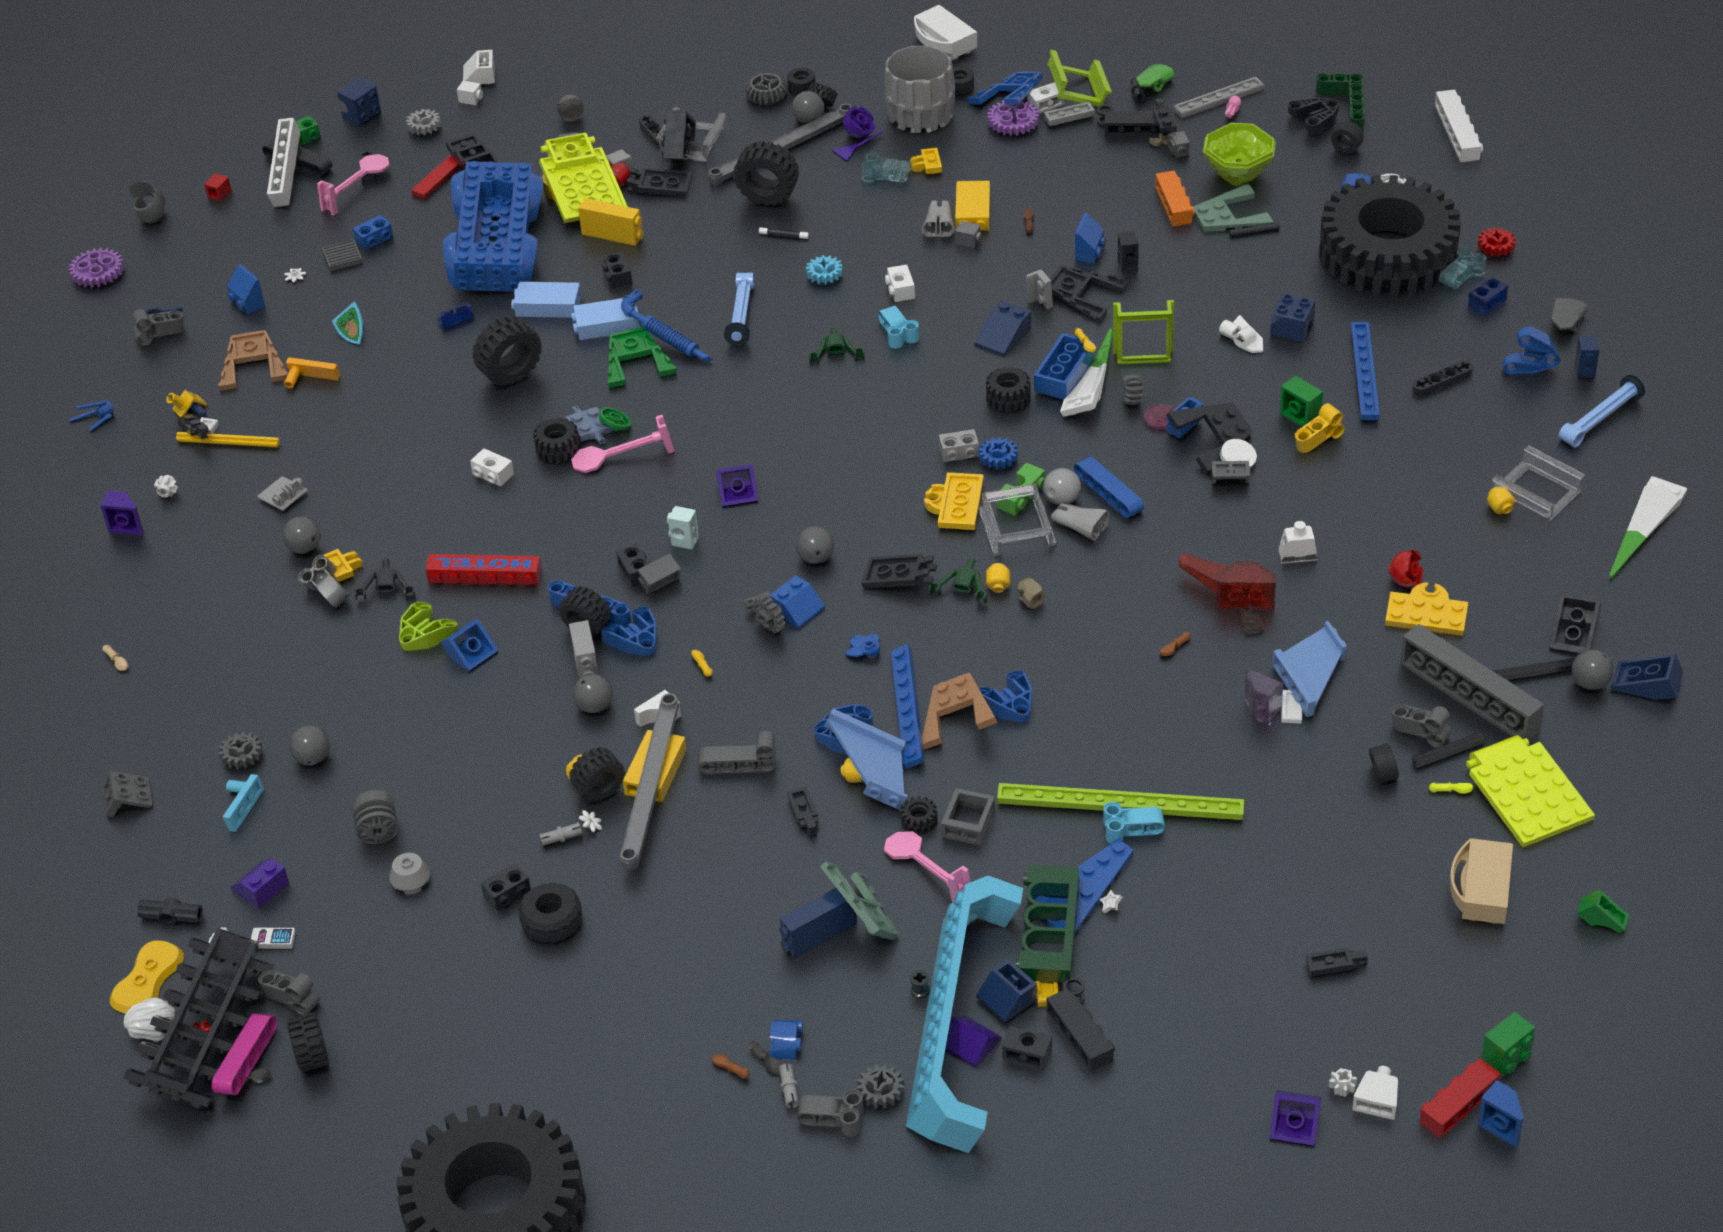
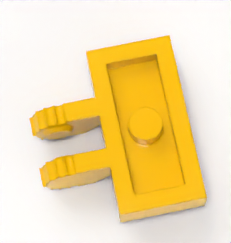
M937 148L922 149L921 155L910 159L911 168L914 172H922L924 169L926 174L942 172Z
M339 549L324 554L325 557L335 564L336 571L333 576L338 582L354 576L353 570H357L363 564V561L358 558V554L355 551L342 555Z

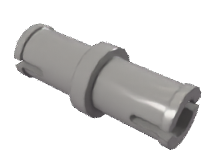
M577 822L563 828L559 826L556 830L541 833L540 837L543 846L558 841L562 843L565 842V839L583 834L580 824Z
M783 1064L779 1067L782 1081L780 1087L781 1091L784 1092L785 1106L791 1109L790 1103L792 1102V1107L796 1108L799 1106L797 1095L798 1083L794 1079L793 1066L788 1064L787 1070L786 1064Z

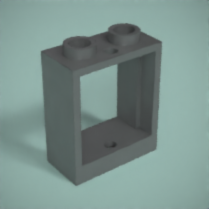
M955 788L941 822L942 837L981 845L995 812V796ZM963 805L984 810L978 825L953 820L952 818L957 806Z

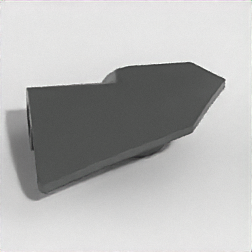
M1557 298L1555 299L1551 321L1560 330L1576 332L1582 317L1588 310L1587 305L1576 299Z

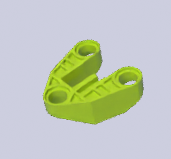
M426 602L411 604L401 617L399 633L401 648L405 651H413L436 646L458 630L457 622L451 619H440L430 622L433 618V610L430 604Z

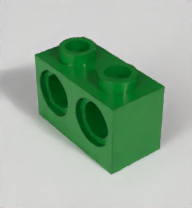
M306 116L296 121L300 129L298 146L321 137L318 123L312 117Z

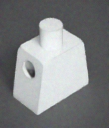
M1379 1066L1377 1072L1367 1071L1354 1094L1352 1110L1395 1120L1398 1078L1390 1076L1391 1069L1389 1067Z

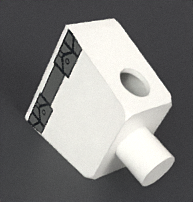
M1297 521L1294 527L1284 529L1278 549L1282 563L1318 560L1312 528L1306 526L1303 521Z

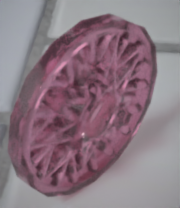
M1165 404L1152 405L1145 410L1144 420L1151 427L1166 428V414L1169 411H1173L1174 408Z

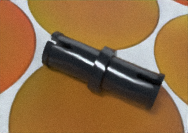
M1134 77L1131 79L1132 93L1135 95L1137 102H1139V98L1143 102L1145 100L1144 87H1139Z

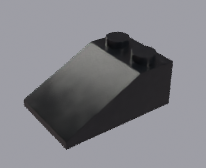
M1561 593L1549 649L1576 654L1590 650L1598 626L1601 600Z

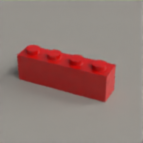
M1480 1058L1475 1063H1470L1459 1077L1455 1076L1445 1089H1440L1434 1099L1422 1105L1420 1109V1123L1441 1139L1481 1103L1483 1095L1496 1080L1500 1082L1501 1073Z

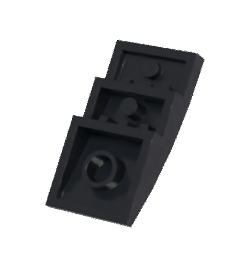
M475 133L446 141L445 146L462 170L466 169V162L499 163L493 151L488 150L483 141L480 142Z

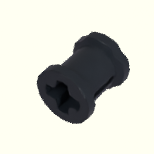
M923 970L914 971L910 975V982L912 984L911 994L917 999L925 998L930 993L928 985L929 975Z

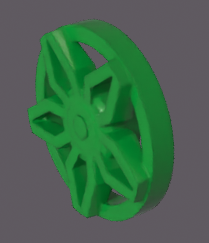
M604 407L599 412V421L612 427L615 431L628 430L631 425L630 418L617 409Z

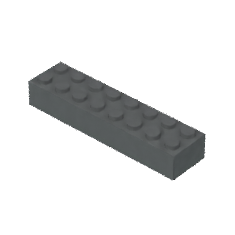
M1420 624L1403 635L1400 664L1512 737L1518 735L1522 739L1527 738L1530 741L1540 732L1544 704L1538 699L1527 694L1524 690L1513 685L1507 679L1502 678Z

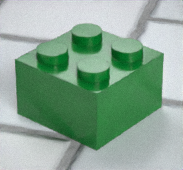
M1294 376L1281 386V415L1302 427L1319 416L1323 402V391L1297 376Z
M1513 1012L1484 1036L1481 1059L1500 1072V1078L1507 1073L1511 1074L1518 1064L1522 1061H1527L1531 1057L1532 1044L1535 1039V1027L1519 1014Z

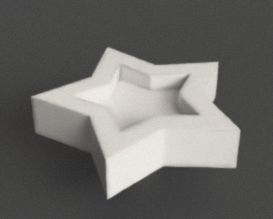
M1110 890L1106 897L1099 899L1103 903L1102 912L1118 911V903L1123 897L1115 895Z

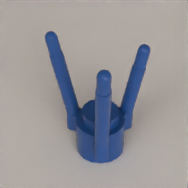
M105 400L77 406V410L91 407L96 408L71 418L69 421L73 422L97 413L99 417L102 416L103 418L89 429V431H93L103 422L112 418L111 414L114 413V409L110 401Z

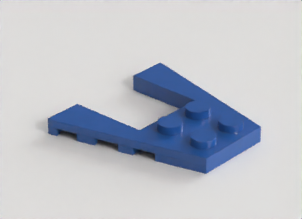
M1016 72L1003 79L1001 84L991 85L990 90L978 92L977 97H968V103L982 104L999 91H1007L1012 93L1003 99L1005 105H1018L1043 79L1042 72Z

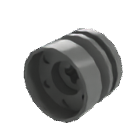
M370 790L363 792L355 798L352 803L355 832L362 842L368 844L384 843L397 834L399 826L395 803L389 793L381 790Z

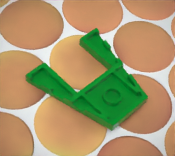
M642 327L610 334L609 388L626 385L619 361L652 354L660 377L677 373V368L675 365H672L668 356L663 354L660 346L655 344L651 335Z

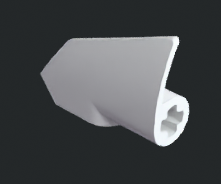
M1241 315L1234 322L1229 320L1222 322L1219 328L1221 335L1234 340L1238 347L1248 352H1263V338Z

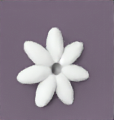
M301 268L290 269L291 273H284L287 276L285 280H292L293 283L297 279L303 280L302 276L306 272H301Z
M585 810L582 811L584 816H579V819L584 821L583 827L590 828L592 832H595L596 828L602 829L599 824L602 820L595 818L594 812L589 814Z

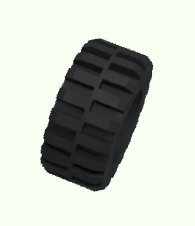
M759 141L758 144L754 142L750 146H746L743 152H741L733 170V179L736 182L737 189H740V193L743 196H747L748 200H753L759 205L761 203L764 206H769L770 204L773 206L785 202L791 196L799 177L798 163L795 162L796 159L793 155L789 154L790 152L787 149H783L781 145H775L769 141L767 143ZM755 168L768 169L775 174L777 179H767L761 176Z
M506 316L504 319L498 318L495 322H490L486 329H482L481 335L477 336L476 344L473 346L474 364L492 383L512 385L516 381H522L523 377H527L530 375L529 372L535 369L536 363L540 360L539 354L542 353V343L539 335L519 317ZM513 345L512 349L505 356L501 357L503 352Z

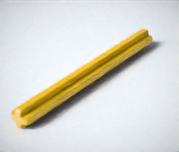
M177 432L176 440L179 442L279 447L280 444L279 438L207 434L208 438L200 439L197 435L191 436L187 432Z

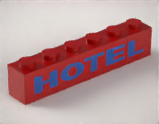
M429 554L425 571L428 583L539 585L542 566L540 556Z

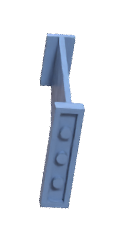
M1329 621L1325 622L1324 628L1285 652H1282L1281 649L1273 651L1272 666L1287 689L1292 692L1291 695L1297 704H1300L1306 717L1314 715V710L1338 661H1344L1345 652L1347 651L1346 643L1341 640L1337 630L1331 626Z
M832 709L824 727L834 732L865 782L866 788L863 794L900 810L901 805L904 804L908 796L904 793L901 751L906 741Z

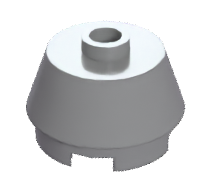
M404 853L394 859L389 880L395 890L399 889L404 891L405 894H415L422 890L421 887L426 882H429L430 869L417 854Z

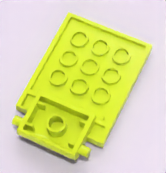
M587 133L549 139L545 141V146H540L541 152H547L548 157L541 158L539 164L564 223L580 220L578 207L585 198L628 207L602 147L593 149L591 143H595V137H588Z
M1516 735L1470 753V760L1466 761V766L1470 769L1469 775L1522 848L1594 820L1595 814L1540 742L1529 746L1527 738L1522 739Z

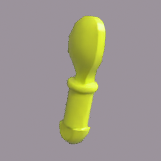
M1450 782L1431 783L1429 790L1433 793L1455 790L1458 793L1465 794L1473 790V785L1470 783L1451 784Z

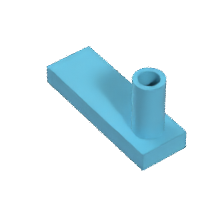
M251 774L246 782L229 780L227 782V791L238 793L223 815L229 831L236 832L264 791L258 775Z

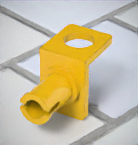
M184 390L181 396L169 393L168 395L171 397L167 396L166 398L167 403L174 405L173 411L182 418L194 401L204 406L207 405L200 396Z

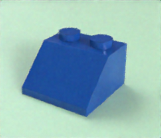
M1084 213L1075 232V260L1095 263L1097 258L1101 256L1102 247H1105L1106 237H1104V229L1092 217Z
M242 264L238 265L227 285V296L240 310L250 314L265 306L261 286L256 276Z
M797 575L770 595L773 602L780 606L782 610L781 615L785 617L784 620L798 629L825 609V605L811 584Z
M478 618L467 623L440 642L450 658L467 671H470L498 651V648Z
M1496 1080L1481 1099L1478 1125L1517 1148L1523 1124V1114L1516 1091L1510 1086Z

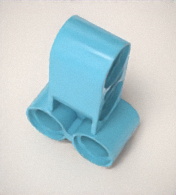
M896 306L878 311L879 321L888 333L889 347L897 349L901 348L904 342L916 343L919 341V323L917 321H907Z
M1108 802L1104 806L1103 824L1106 827L1105 839L1110 844L1117 839L1123 841L1125 836L1157 835L1165 830L1163 813L1158 807L1122 809L1121 805L1116 802Z

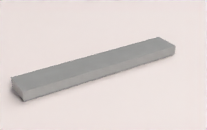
M1253 77L1174 105L1173 111L1181 118L1227 103L1232 96L1241 98L1264 89V84L1257 77Z

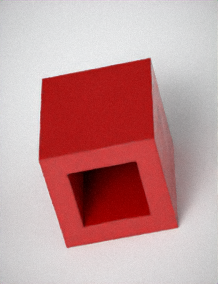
M216 173L204 184L207 197L219 201L232 190L229 177Z

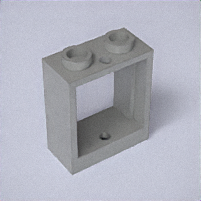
M588 620L569 624L579 678L589 673L598 674Z

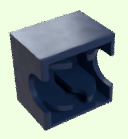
M361 77L337 92L338 99L347 106V112L341 110L342 118L357 126H360L381 111L376 84Z
M1282 293L1271 314L1270 335L1304 342L1307 336L1308 325L1311 327L1315 319L1316 301L1306 297L1301 298Z

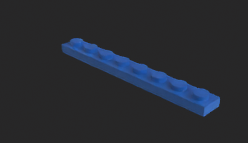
M1351 322L1361 420H1379L1380 414L1369 322Z
M906 644L892 650L891 659L900 739L906 741L902 749L903 765L906 769L924 763L925 759L912 650Z

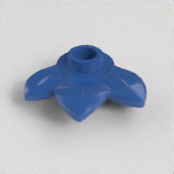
M870 633L867 636L856 635L851 637L850 643L852 647L845 652V655L850 657H860L864 654L866 657L877 656L880 653L881 647L879 636Z

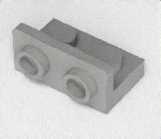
M1042 269L1026 275L1029 303L1038 301L1046 309L1052 308V287L1048 276Z

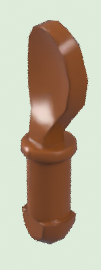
M1184 632L1177 639H1173L1172 643L1160 649V655H1172L1175 652V648H1179L1184 642L1190 640L1191 634Z
M717 1054L711 1058L715 1065L726 1068L729 1072H733L741 1078H747L750 1075L746 1067L743 1068L735 1062L730 1063L726 1055Z

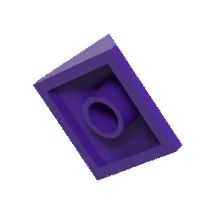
M967 1016L952 1017L945 1050L976 1068L1002 1038Z

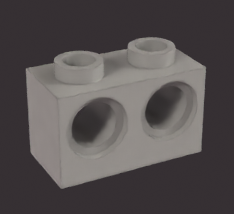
M974 429L939 435V449L943 462L979 457V443Z

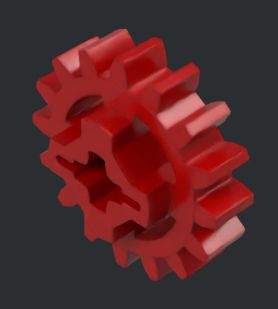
M1493 227V230L1487 228L1486 232L1482 231L1481 235L1478 236V247H1480V251L1485 250L1484 254L1491 253V256L1497 255L1498 257H1500V254L1506 256L1507 252L1512 253V249H1515L1516 237H1513V233L1509 234V230L1502 231V228L1496 229L1495 227Z

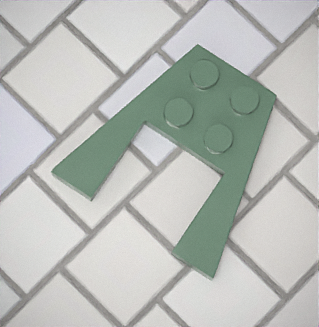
M1249 184L1194 206V217L1204 232L1225 231L1226 228L1230 227L1240 229L1245 226L1253 227L1274 223L1268 212L1235 219L1227 204L1255 198V193Z
M826 861L820 866L854 909L857 916L865 923V927L871 935L889 940H894L899 936L889 916H885L882 909L884 907L882 903L878 902L874 897L875 890L872 886H867L865 881L868 878L865 874L855 872L850 876L865 898L863 899L856 895L836 864Z

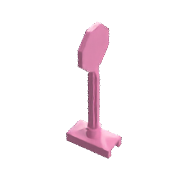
M380 154L364 157L359 161L361 170L335 189L334 185L322 180L318 182L317 187L321 211L329 210L331 215H336L338 213L336 198L339 194L367 173H379L389 168L388 157Z
M663 415L656 417L658 431L653 432L652 435L604 451L593 446L580 449L571 459L574 470L583 473L597 470L605 461V458L653 442L658 443L662 441L668 454L675 452Z
M913 831L896 832L886 839L884 852L892 859L913 858L944 881L949 887L952 904H954L957 892H961L964 886L971 882L969 870L966 867L962 866L949 874L920 852L922 838Z

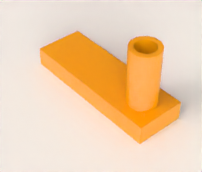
M288 357L286 364L289 373L284 381V385L287 388H293L299 375L330 380H339L341 375L337 364Z

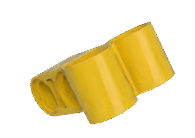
M1329 403L1323 405L1319 411V416L1295 433L1297 450L1301 453H1307L1329 437L1339 438L1345 430L1344 425L1340 423L1343 419V413Z

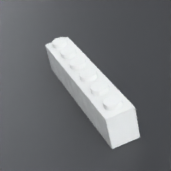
M1455 90L1436 92L1435 107L1460 162L1480 160V154L1483 153V145L1479 143L1478 134L1474 132V126L1470 123L1469 115L1465 112V106L1461 104L1460 96L1457 95Z
M294 118L278 120L267 195L274 207L285 206L290 203L300 129Z

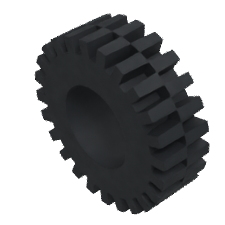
M1375 175L1372 176L1371 184H1368L1364 178L1356 179L1355 188L1349 183L1344 184L1341 188V193L1334 191L1331 194L1330 201L1326 200L1324 204L1319 244V255H1322V264L1324 267L1329 266V273L1333 277L1341 274L1340 282L1346 286L1355 280V290L1363 292L1367 285L1372 286V295L1380 296L1382 288H1389L1390 296H1398L1399 288H1404L1408 295L1416 294L1417 284L1424 291L1429 290L1432 287V281L1437 284L1443 282L1445 274L1450 275L1453 270V264H1456L1461 229L1460 212L1458 209H1454V202L1451 198L1444 200L1445 193L1442 190L1438 189L1431 193V184L1424 182L1418 188L1415 187V178L1407 177L1404 184L1398 183V175H1390L1389 182H1382L1381 176ZM1394 231L1409 237L1403 239H1384L1370 233Z
M489 1103V1113L486 1117H480L477 1105L466 1108L468 1121L460 1123L455 1113L449 1114L444 1117L447 1131L443 1133L434 1124L425 1130L428 1144L416 1139L410 1147L413 1159L404 1157L401 1163L403 1176L397 1177L399 1193L397 1201L406 1232H579L577 1221L583 1222L585 1217L583 1202H586L578 1155L573 1149L571 1138L568 1134L562 1136L560 1125L553 1119L545 1124L544 1115L540 1111L534 1109L526 1119L522 1105L512 1104L508 1116H504L500 1103ZM488 1176H513L529 1185L520 1200L500 1212L474 1214L464 1211L455 1205L457 1198L463 1190L475 1181Z

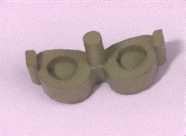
M1160 133V138H1149V143L1153 146L1168 144V135L1163 137V133Z

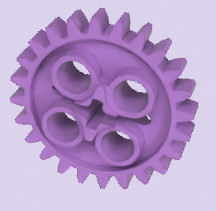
M1002 100V104L997 102V106L992 105V109H989L987 113L989 127H993V131L997 130V133L1003 132V135L1009 133L1012 136L1015 133L1018 136L1020 132L1025 134V131L1030 132V129H1035V126H1038L1040 121L1037 107H1034V104L1029 105V101L1023 103V100L1018 105H1005L1004 100ZM1011 110H1013V113H1014V121L1016 122V124L1013 123V114H1012Z
M94 248L92 252L87 250L86 254L80 253L81 257L76 256V260H72V264L69 265V273L74 283H78L79 286L84 284V287L91 285V288L96 284L100 287L102 283L107 285V281L113 282L112 279H118L117 275H122L121 271H124L122 256L119 255V252L115 253L114 250L109 251L108 248L104 251L102 248L98 251Z

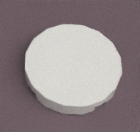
M1231 439L1223 444L1220 458L1222 461H1249V468L1251 469L1256 462L1257 454L1248 442L1240 439Z

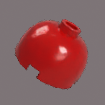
M1406 550L1397 553L1392 559L1391 564L1388 566V572L1397 585L1403 588H1414L1415 585L1421 584L1423 566H1419L1418 560H1422L1420 553L1417 550Z

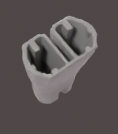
M937 200L931 201L921 229L926 237H951L955 232L949 201L942 200L941 207H938Z
M1061 503L1052 513L1051 519L1095 541L1100 532L1108 525L1109 511Z

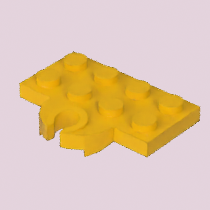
M947 472L945 485H931V488L925 493L924 505L928 511L939 515L938 528L975 530L984 475Z
M1428 582L1415 586L1410 594L1390 592L1385 620L1386 626L1412 629L1420 624L1431 632L1464 635L1468 602L1450 600L1445 588L1435 583L1433 593L1427 592Z

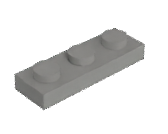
M1090 102L1044 112V118L1049 126L1095 116V110Z

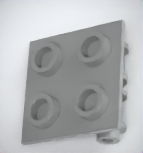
M281 476L261 492L257 498L284 511L304 495L308 489L302 487L303 481L300 478H294L291 481Z

